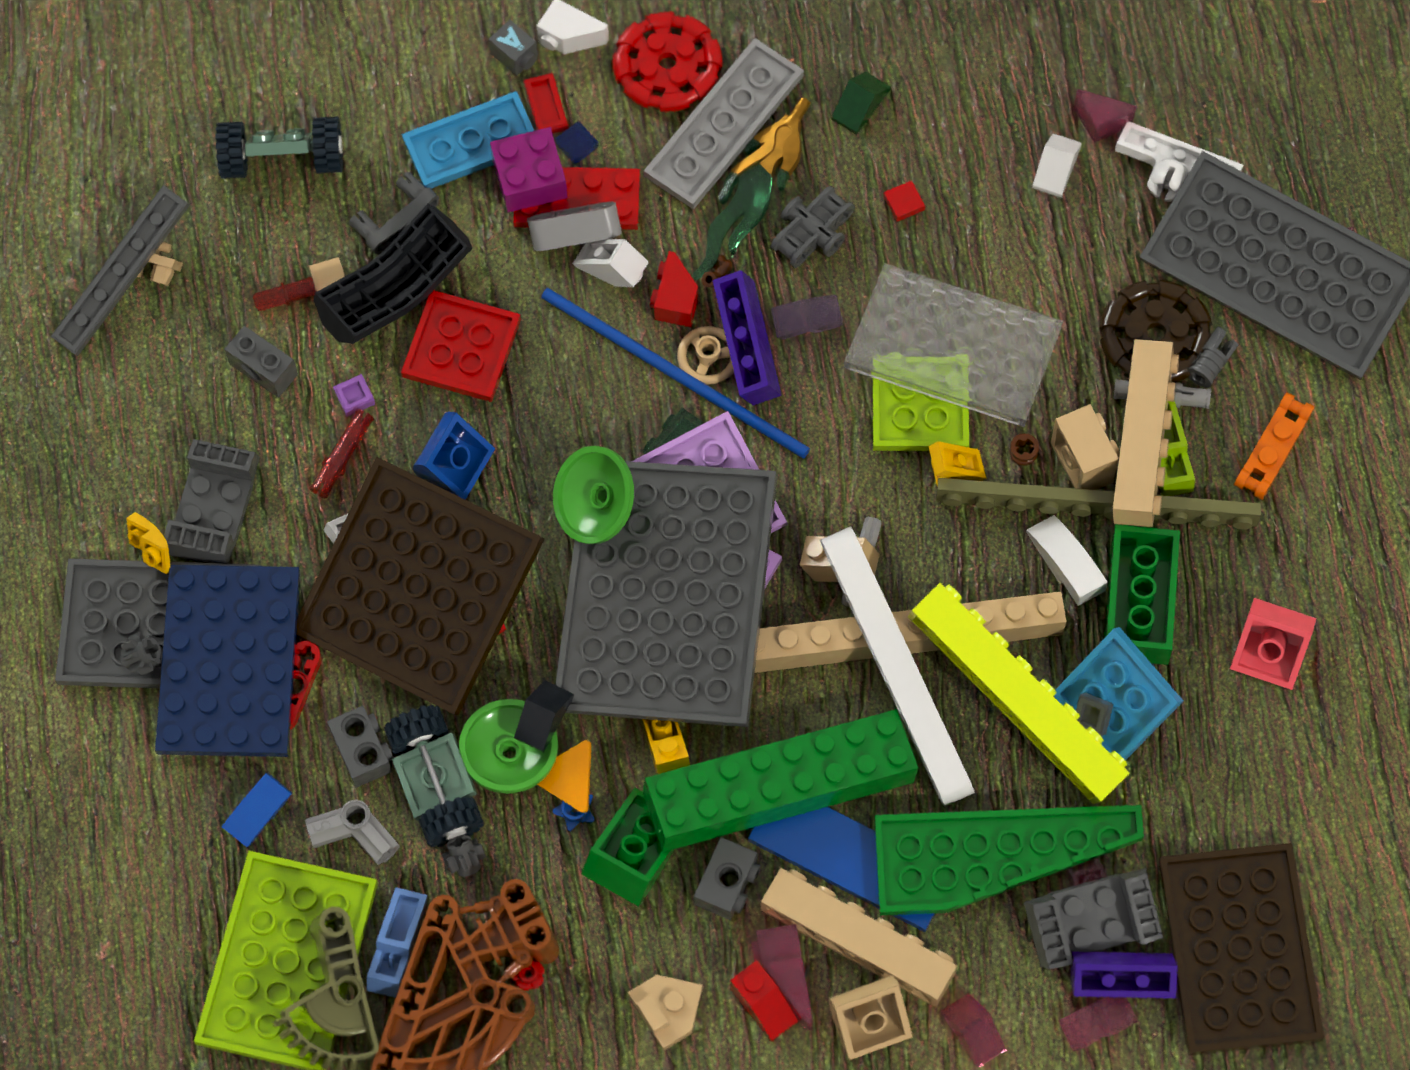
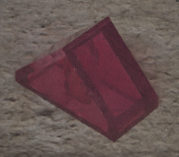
M1077 89L1073 109L1095 143L1122 131L1127 121L1133 123L1137 106Z
M970 993L941 1010V1014L977 1068L1006 1051V1047L990 1013Z

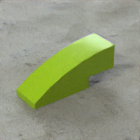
M1175 400L1174 402L1168 401L1167 410L1172 411L1171 430H1165L1164 439H1169L1167 458H1161L1160 467H1165L1164 487H1160L1162 496L1194 492L1195 476L1187 453L1188 444Z

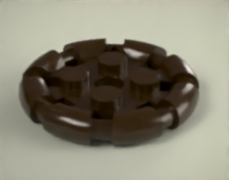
M1144 280L1126 286L1117 293L1118 297L1114 301L1110 300L1101 316L1099 330L1102 331L1103 338H1101L1100 342L1105 356L1114 368L1118 366L1125 372L1124 376L1130 378L1132 361L1127 356L1130 353L1133 355L1135 339L1173 342L1174 354L1180 356L1182 352H1185L1189 357L1187 359L1179 357L1178 374H1172L1171 382L1177 383L1190 377L1188 368L1192 366V362L1196 360L1197 355L1202 351L1204 352L1202 348L1212 335L1210 333L1212 320L1203 302L1198 297L1194 299L1189 295L1187 288L1166 280H1158V283H1147ZM1158 295V300L1148 302L1147 296ZM1178 303L1187 308L1182 314L1175 309ZM1126 306L1133 310L1129 316L1123 311ZM1151 328H1159L1164 332L1165 336L1160 340H1154L1148 336L1147 331ZM1189 329H1197V335L1188 336ZM1115 332H1124L1125 338L1116 337Z

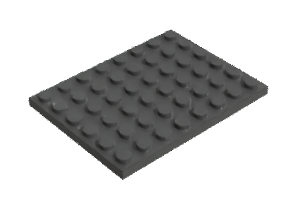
M625 461L630 469L634 484V501L626 524L618 534L603 543L587 544L574 540L555 683L556 686L574 694V698L566 713L748 727L778 474L776 471Z

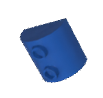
M446 412L415 462L413 471L417 477L466 500L495 448L456 412Z

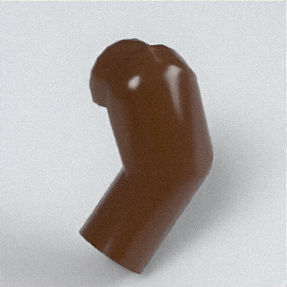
M722 254L715 257L716 260L711 261V267L715 271H708L703 274V285L714 287L713 280L729 275L733 269L730 259L727 260Z

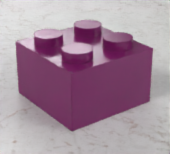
M551 127L490 142L492 159L507 213L568 198L566 180Z

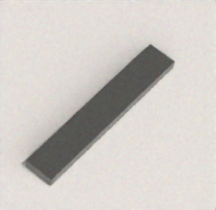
M163 185L51 337L78 356L190 204Z

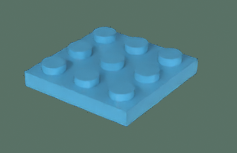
M1120 627L1114 628L1055 689L1056 694L1054 695L1061 705L1068 703L1075 711L1079 696L1083 693L1113 703L1107 733L1101 736L1104 740L1101 745L1110 753L1113 750L1116 751L1124 760L1183 702V699Z

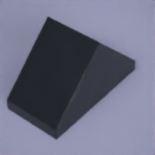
M544 680L526 699L514 738L544 753L573 700L574 694Z

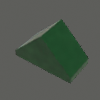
M867 72L850 79L833 112L831 120L857 135L890 92L891 86Z

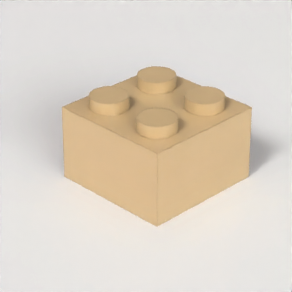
M1091 404L1056 418L1051 445L1074 489L1097 490L1113 483L1116 470L1118 469L1119 448L1114 440L1109 441L1105 433L1106 425L1104 419L1099 412L1095 414Z

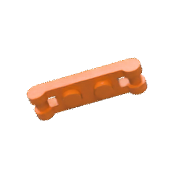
M1286 392L1245 466L1239 473L1234 486L1241 490L1246 488L1254 492L1255 497L1263 500L1311 417L1315 406L1308 402L1303 404L1295 400L1294 395ZM1288 411L1299 416L1296 422L1285 417ZM1254 472L1263 477V479L1259 481L1251 477Z

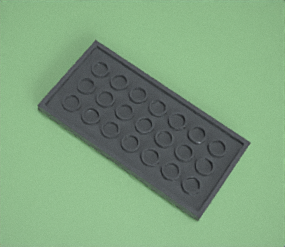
M1204 151L1199 155L1139 257L1140 261L1359 380H1362L1410 297V261Z

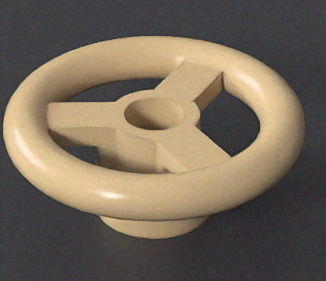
M703 326L690 331L680 342L677 351V361L680 369L706 385L723 382L734 373L728 347L721 348L719 340L715 338L718 337L727 344L725 332L723 329L714 326ZM690 344L696 348V355L700 359L696 372L687 362L686 354ZM705 351H712L713 354H712V355H705L704 352H705ZM730 358L729 364L723 371L714 375H706L709 366L714 364L717 359Z

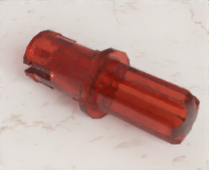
M310 276L285 285L284 282H281V286L255 293L253 300L258 311L287 304L288 307L291 306L290 302L315 296L316 289Z

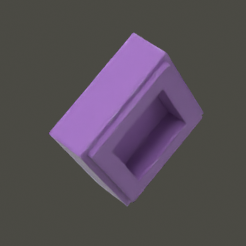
M362 374L333 386L334 392L347 417L376 404Z

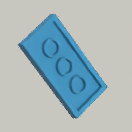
M515 91L402 134V138L422 185L425 188H434L494 165L490 146L491 141L532 132L534 129L519 95Z

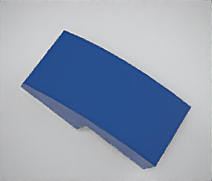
M265 773L221 827L243 845L249 847L293 793L269 773Z

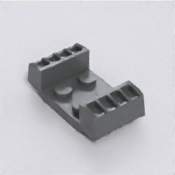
M193 439L187 456L191 468L175 521L168 520L164 533L169 547V556L203 563H229L233 549L237 544L253 489L254 477L260 458L256 452Z
M1146 868L1124 874L1111 875L1057 890L1024 902L1039 965L1046 969H1055L1073 964L1071 951L1096 952L1132 941H1137L1142 945L1163 938Z

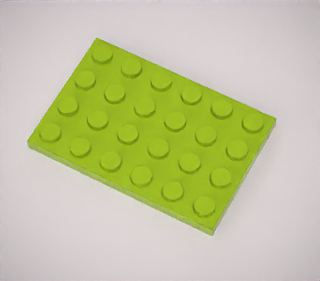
M248 851L194 1043L203 1047L299 1069L324 1070L322 1069L323 1058L319 1057L314 1065L309 1064V1059L312 1055L309 1051L303 1058H299L297 1055L302 1046L297 1044L296 1047L290 1050L287 1045L294 1038L289 1034L281 1039L279 1034L286 1030L285 1025L281 1024L278 1027H274L272 1023L276 1019L281 1018V1011L319 989L325 983L316 943L310 934L312 921L324 910L330 907H339L347 912L354 934L358 958L378 885L377 879ZM326 921V922H325L326 928H327V927H331L332 930H334V925H333V924H328L327 921ZM341 983L339 985L338 993L344 1000L347 999L350 984ZM304 1004L289 1013L298 1031L309 1042L332 1053L336 1035L319 1027L309 1016Z

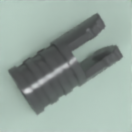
M1218 326L1213 331L1209 340L1202 348L1204 352L1202 351L1197 355L1196 360L1192 362V366L1188 368L1189 378L1201 387L1209 388L1213 384V380L1216 379L1218 373H1220L1239 345L1235 340H1229L1221 350L1217 349L1226 335V331L1222 327Z

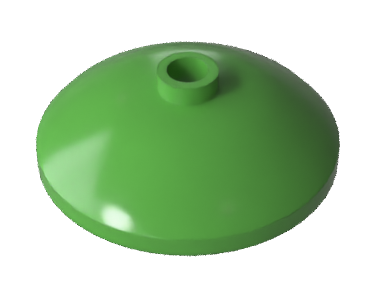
M587 446L570 455L561 466L553 489L554 511L561 528L572 539L587 544L603 543L618 534L630 516L634 501V484L628 465L618 453L601 446Z
M503 699L488 703L470 716L461 731L459 751L471 779L485 789L498 793H518L528 790L540 783L550 773L555 764L558 754L556 731L544 753L514 738L525 701ZM508 751L516 753L513 758H506L504 754Z

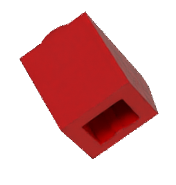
M669 251L666 262H660L657 279L661 280L659 290L653 289L650 307L654 308L655 320L692 327L699 300L698 286L676 253Z

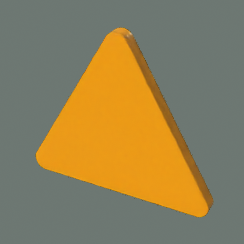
M584 740L557 756L550 773L537 784L582 813H586L589 809L591 742Z

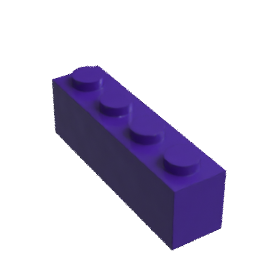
M742 270L713 280L739 396L751 405L782 396L755 281Z

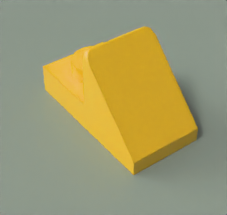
M940 441L928 446L937 485L938 478L974 481L987 479L979 449Z

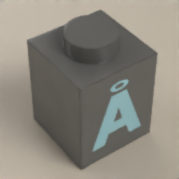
M511 20L506 22L489 38L491 55L516 76L524 69L528 70L537 60L536 41Z

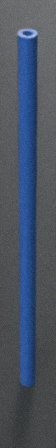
M549 288L544 290L541 298L724 411H728L729 414L804 459L809 453L810 448L553 290Z

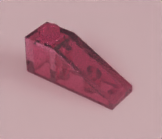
M796 924L756 930L757 941L751 942L754 962L756 960L760 961L761 966L776 983L806 1031L813 1030V1019Z

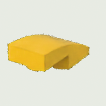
M133 513L126 518L129 544L142 550L144 563L168 574L170 557L165 537L153 523L140 514Z

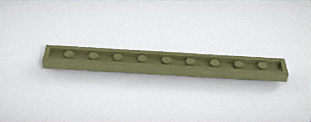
M938 478L936 501L943 502L948 506H960L964 503L975 504L976 507L982 509L1001 506L1007 507L1011 511L1038 509L1045 514H1055L1058 511L1071 512L1073 515L1080 517L1089 516L1090 514H1101L1106 518L1113 519L1115 492ZM1162 496L1160 515H1154V520H1168L1173 524L1200 522L1201 525L1207 527L1226 524L1233 525L1237 529H1250L1258 526L1262 503Z

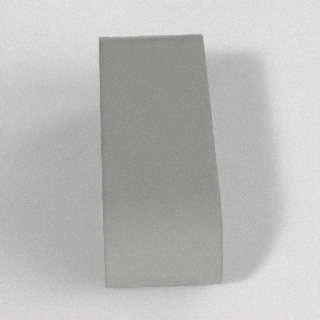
M613 201L542 213L527 219L534 251H545L605 240L622 234L617 206Z

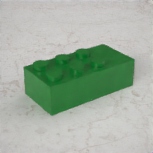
M1115 524L1111 542L1105 637L1114 628L1120 627L1150 663L1168 665L1173 648L1180 531Z

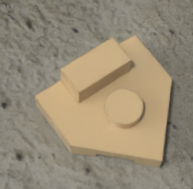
M655 975L628 992V996L663 1051L692 1034L703 985Z

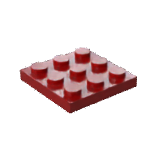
M434 290L428 296L401 371L402 378L492 402L521 321V314Z

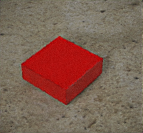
M912 180L884 192L883 197L896 222L925 210V204Z

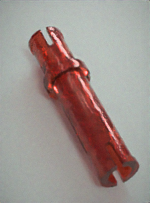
M356 409L354 416L330 456L323 459L321 463L323 467L313 484L309 487L315 495L322 484H324L320 490L319 497L327 498L338 477L343 476L346 472L345 466L370 424L374 421V418L368 412L360 423L364 410Z

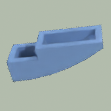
M395 887L376 941V951L367 974V991L396 998L419 935L428 895Z

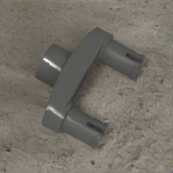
M410 171L404 173V176L407 178L406 180L402 176L399 177L396 186L412 202L386 224L378 227L363 210L357 212V215L360 217L359 219L354 215L349 221V225L366 240V245L375 254H381L427 204L434 205L435 207L438 205L439 196L431 188H425Z

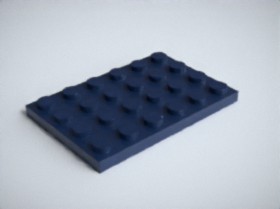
M170 565L155 744L157 755L288 757L300 586L299 567Z

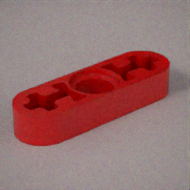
M301 641L295 647L294 668L297 670H294L293 679H300L304 683V687L299 693L292 694L290 730L296 726L322 663V656L318 646L310 641ZM307 651H311L314 659L306 661L304 671L308 675H305L300 671L302 660L299 655H305Z

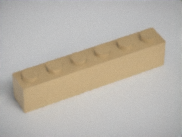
M1134 340L1113 502L1114 524L1153 527L1154 515H1160L1162 496H1157L1158 486L1164 487L1165 467H1160L1161 458H1167L1169 439H1164L1165 430H1171L1172 411L1167 410L1168 401L1174 402L1176 383L1171 382L1172 374H1178L1179 355L1173 352V342Z
M780 868L761 900V911L881 978L893 975L901 989L935 1008L938 1006L956 974L957 965L953 963L952 957L939 950H936L935 953L923 947L924 943L911 934H906V936L894 931L895 927L882 918L872 919L865 915V910L853 902L843 903L835 898L836 894L830 889L821 885L818 888L806 882L807 878L801 873L792 869L787 872Z

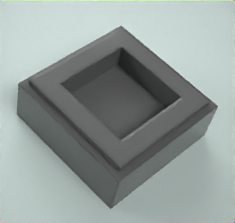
M1087 693L1080 694L1076 708L1080 718L1077 721L1085 729L1092 727L1100 736L1106 735L1114 704Z

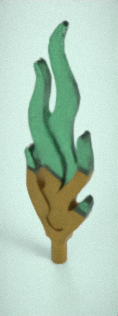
M801 97L790 115L785 114L778 122L754 136L744 149L748 157L740 161L728 174L719 194L720 203L724 205L728 201L737 183L738 188L730 204L715 218L709 227L706 256L702 264L691 274L694 281L700 279L705 272L710 271L717 263L726 233L740 217L745 215L729 238L728 250L731 255L736 253L738 244L763 219L771 199L774 173L781 163L782 166L777 175V187L780 192L785 189L789 177L796 169L801 158V119L811 105L810 101L806 98Z

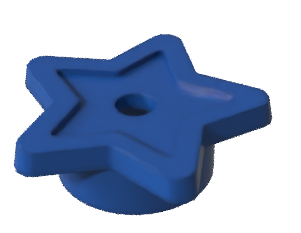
M589 794V806L593 799L591 794ZM564 801L552 811L553 814L565 819L569 831H572L580 822L592 823L594 821V817L589 809L586 813L580 811L574 813L572 812L573 807Z

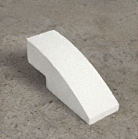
M1055 515L1026 530V533L1059 584L1063 583L1077 606L1106 591L1108 582L1074 535Z

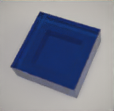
M579 121L555 138V144L574 164H577L599 147L598 141Z

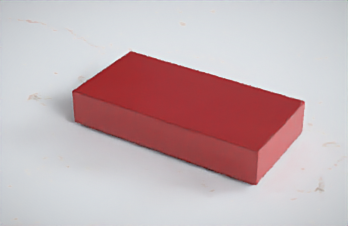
M553 72L524 79L523 83L536 129L540 130L551 127L552 134L569 130Z

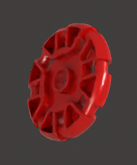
M668 11L646 15L645 20L638 24L633 22L620 35L616 43L618 47L617 52L613 53L612 69L617 84L623 86V93L634 103L646 109H649V107L659 108L660 112L681 111L690 108V104L697 100L701 102L718 82L719 77L717 74L718 71L722 70L723 65L721 47L718 40L711 37V30L700 20L692 16L686 15L681 17L675 15V12ZM672 27L682 29L681 36L672 34ZM652 31L653 34L649 35L646 40L643 34ZM701 42L703 48L696 51L695 45ZM629 52L638 54L637 59L630 58L628 56ZM664 58H671L676 64L672 68H663L659 65V62ZM698 67L706 69V72L697 73ZM638 75L643 79L640 82L633 81V78ZM687 84L690 91L686 93L680 91L679 88ZM654 91L663 93V95L657 96L653 95Z

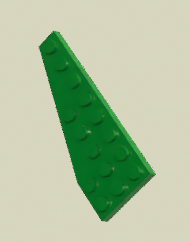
M1120 805L875 815L880 915L948 913L1143 841L1142 806Z

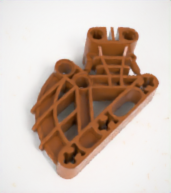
M520 879L509 880L502 886L500 896H493L488 901L475 902L472 906L460 907L455 899L449 895H440L431 901L380 1040L379 1050L375 1054L371 1070H390L391 1067L395 1070H487L490 1065L496 1062L509 1049L525 1023L533 1018L535 1005L526 991L505 984V982L509 978L512 979L523 968L531 966L533 959L545 965L552 963L558 957L560 950L558 941L538 901L524 881ZM450 908L453 912L452 915H445L443 919L440 912H446ZM490 912L492 917L485 923L482 922L480 917L476 919L479 928L469 935L463 923V914ZM442 925H443L444 928L446 929V932H444V931L441 929ZM434 938H442V946L429 980L424 983H416V976L428 943ZM452 954L468 988L433 1005L450 955ZM512 956L514 961L504 970L505 973L497 981L492 980L483 962L495 960L499 967H502L504 964L501 958ZM412 989L417 991L416 995L411 991ZM486 989L494 990V997L490 1002H479V995L482 991ZM517 999L526 1001V1007L522 1012L517 1014L510 1012L512 1002ZM416 1003L419 1007L418 1010H411L409 1014L405 1008L407 1005L413 1006ZM485 1016H492L487 1025L481 1030ZM471 1021L463 1046L445 1054L453 1029ZM438 1038L432 1057L414 1058L418 1047ZM390 1052L395 1055L393 1059L388 1055Z

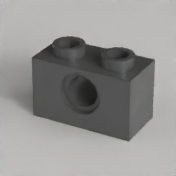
M243 326L224 349L231 366L278 398L298 376L294 359L246 326Z
M721 837L694 894V905L730 921L735 912L741 913L748 896L744 894L748 882L754 884L761 865L757 864L758 853ZM726 874H732L737 877L738 881L733 886H725L720 882V879Z

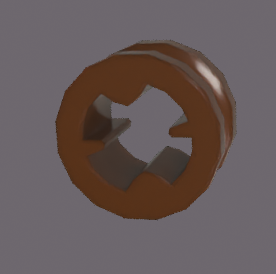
M1022 433L1015 436L1011 442L1009 453L1014 463L1021 466L1032 464L1038 456V441L1030 434ZM1026 444L1030 446L1029 452L1031 454L1024 452L1021 455L1018 453L1019 446L1025 447Z

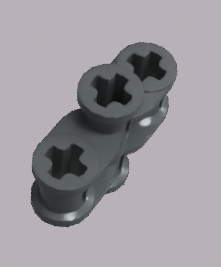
M833 186L826 187L808 207L802 204L803 200L800 197H795L786 205L781 213V219L784 221L789 220L791 223L775 237L771 244V249L775 252L779 251L791 261L790 265L793 268L799 267L818 246L823 249V254L826 257H830L840 248L845 240V235L842 232L837 233L835 230L847 221L853 213L855 205L852 202L847 203L838 196Z

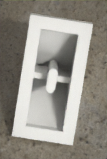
M1053 133L1044 146L1032 188L1062 198L1082 143Z

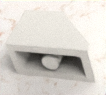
M554 0L536 26L538 41L548 50H557L563 54L605 45L609 40L607 24L561 0Z
M605 239L585 243L573 265L615 287H634L641 280L643 271L649 261L625 239Z

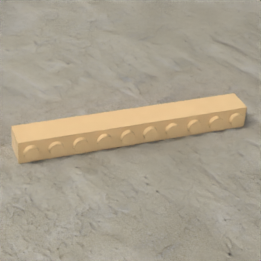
M1061 591L962 604L968 611L971 608L975 609L986 621L983 626L991 634L994 632L999 633L1007 642L1064 635L1066 616ZM912 610L892 612L911 654L939 650L907 617ZM855 617L760 628L755 673L872 659L874 657Z

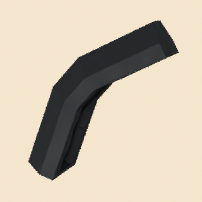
M427 204L380 255L360 269L315 292L313 300L322 325L338 342L353 344L406 315L425 300L473 249L469 238L449 217L434 205Z

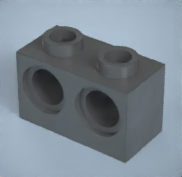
M360 706L327 721L355 788L392 772L389 761L393 759V755L387 742L381 744L376 733L380 732L381 729L374 713L367 715L364 706ZM354 726L364 728L363 733L359 736L353 737L348 735L349 730ZM373 754L377 756L376 761L371 765L360 763L365 755Z

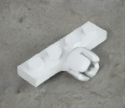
M1127 121L1115 148V151L1141 160L1154 167L1147 186L1151 194L1156 198L1160 197L1163 188L1168 189L1169 191L1164 199L1167 202L1173 201L1202 151L1240 171L1243 168V164Z

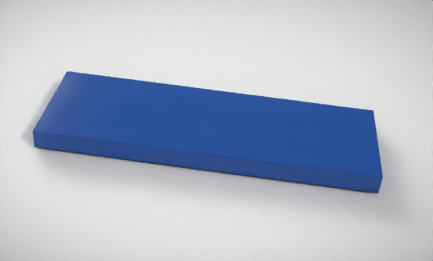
M829 807L753 828L748 837V842L879 909L874 830ZM935 913L892 916L926 932Z

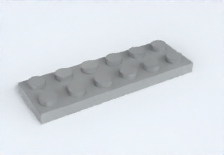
M754 38L646 167L644 177L694 210L803 78L804 70Z

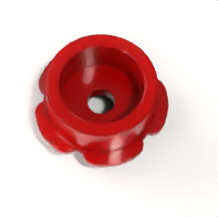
M533 961L531 966L523 968L512 979L516 981V986L522 990L536 989L544 981L542 977L545 972L544 967L540 962ZM527 971L531 972L530 977L525 976Z

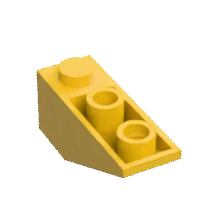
M642 719L656 774L690 766L689 756L678 722Z

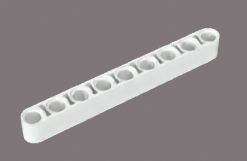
M847 527L821 539L820 542L941 803L945 807L973 794L974 789L853 529Z

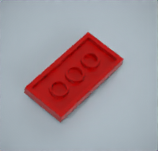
M562 167L568 198L514 211L513 219L514 228H529L527 219L538 214L613 201L617 206L621 230H638L640 169Z

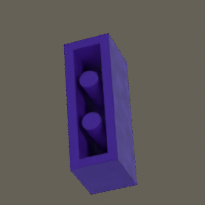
M1071 951L1073 964H1071L1070 985L1074 996L1176 998L1177 963L1173 953Z

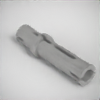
M1115 379L1113 399L1127 400L1129 381ZM1176 383L1175 404L1177 408L1180 409L1181 405L1209 409L1210 388L1183 387V383Z

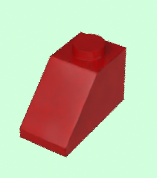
M757 960L730 980V990L771 1042L798 1022L797 1017L780 989Z

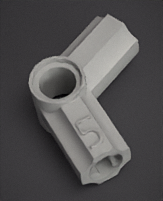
M351 800L342 808L305 819L313 848L353 836L377 865L388 861L400 848L399 844L370 812L367 804L360 800ZM356 813L365 815V819L360 824L354 825L349 823L352 815Z

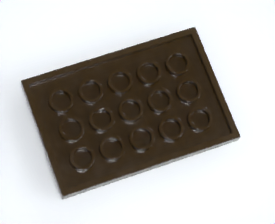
M1292 843L1159 857L1172 952L1177 963V985L1188 1056L1322 1042L1325 1037Z

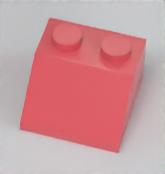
M1254 598L1230 669L1293 690L1317 618Z

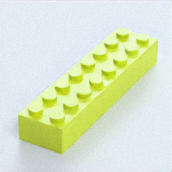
M939 583L907 617L1093 805L1101 802L1129 774L1125 769L1128 765L1127 762L1116 751L1108 752L1101 745L1104 741L1103 738L1092 727L1085 729L1077 721L1080 715L1068 703L1061 705L1053 697L1056 694L1053 687L1044 679L1039 682L1030 673L1033 670L1031 665L1020 655L1015 658L1007 650L1009 647L1008 642L997 632L991 634L983 626L986 622L984 618L973 608L968 611L960 603L961 595L951 585L948 584L944 587Z

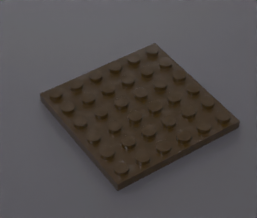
M376 457L297 618L296 635L459 716L545 538Z

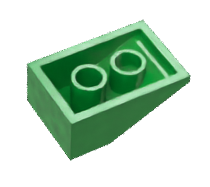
M634 787L591 848L581 873L583 876L638 907L653 887L675 850L662 852L643 791Z

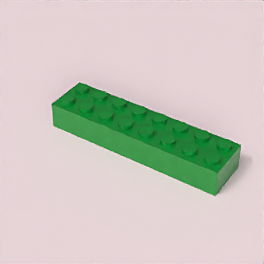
M895 709L646 777L643 795L662 852L912 784L918 771V765L898 711Z

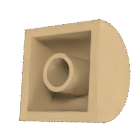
M893 975L828 998L836 1030L849 1060L913 1037L901 990Z

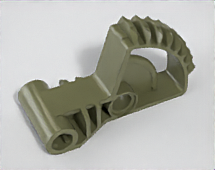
M330 907L318 915L310 926V934L316 943L325 983L319 989L281 1011V1018L276 1019L272 1024L274 1027H278L281 1024L285 1025L286 1030L282 1031L279 1037L283 1039L290 1034L294 1038L287 1045L290 1050L296 1047L297 1044L302 1046L297 1055L299 1058H303L308 1051L312 1053L309 1064H316L319 1057L323 1058L322 1069L324 1070L329 1068L331 1061H335V1070H342L344 1062H347L348 1070H356V1061L375 1056L379 1050V1045L359 970L350 918L342 908ZM327 921L328 924H333L334 930H332L331 927L326 928L325 922ZM341 983H347L353 987L354 996L352 1000H344L340 997L338 988ZM304 1004L311 1019L329 1033L340 1036L365 1033L369 1052L357 1055H340L325 1051L309 1042L298 1031L289 1013Z

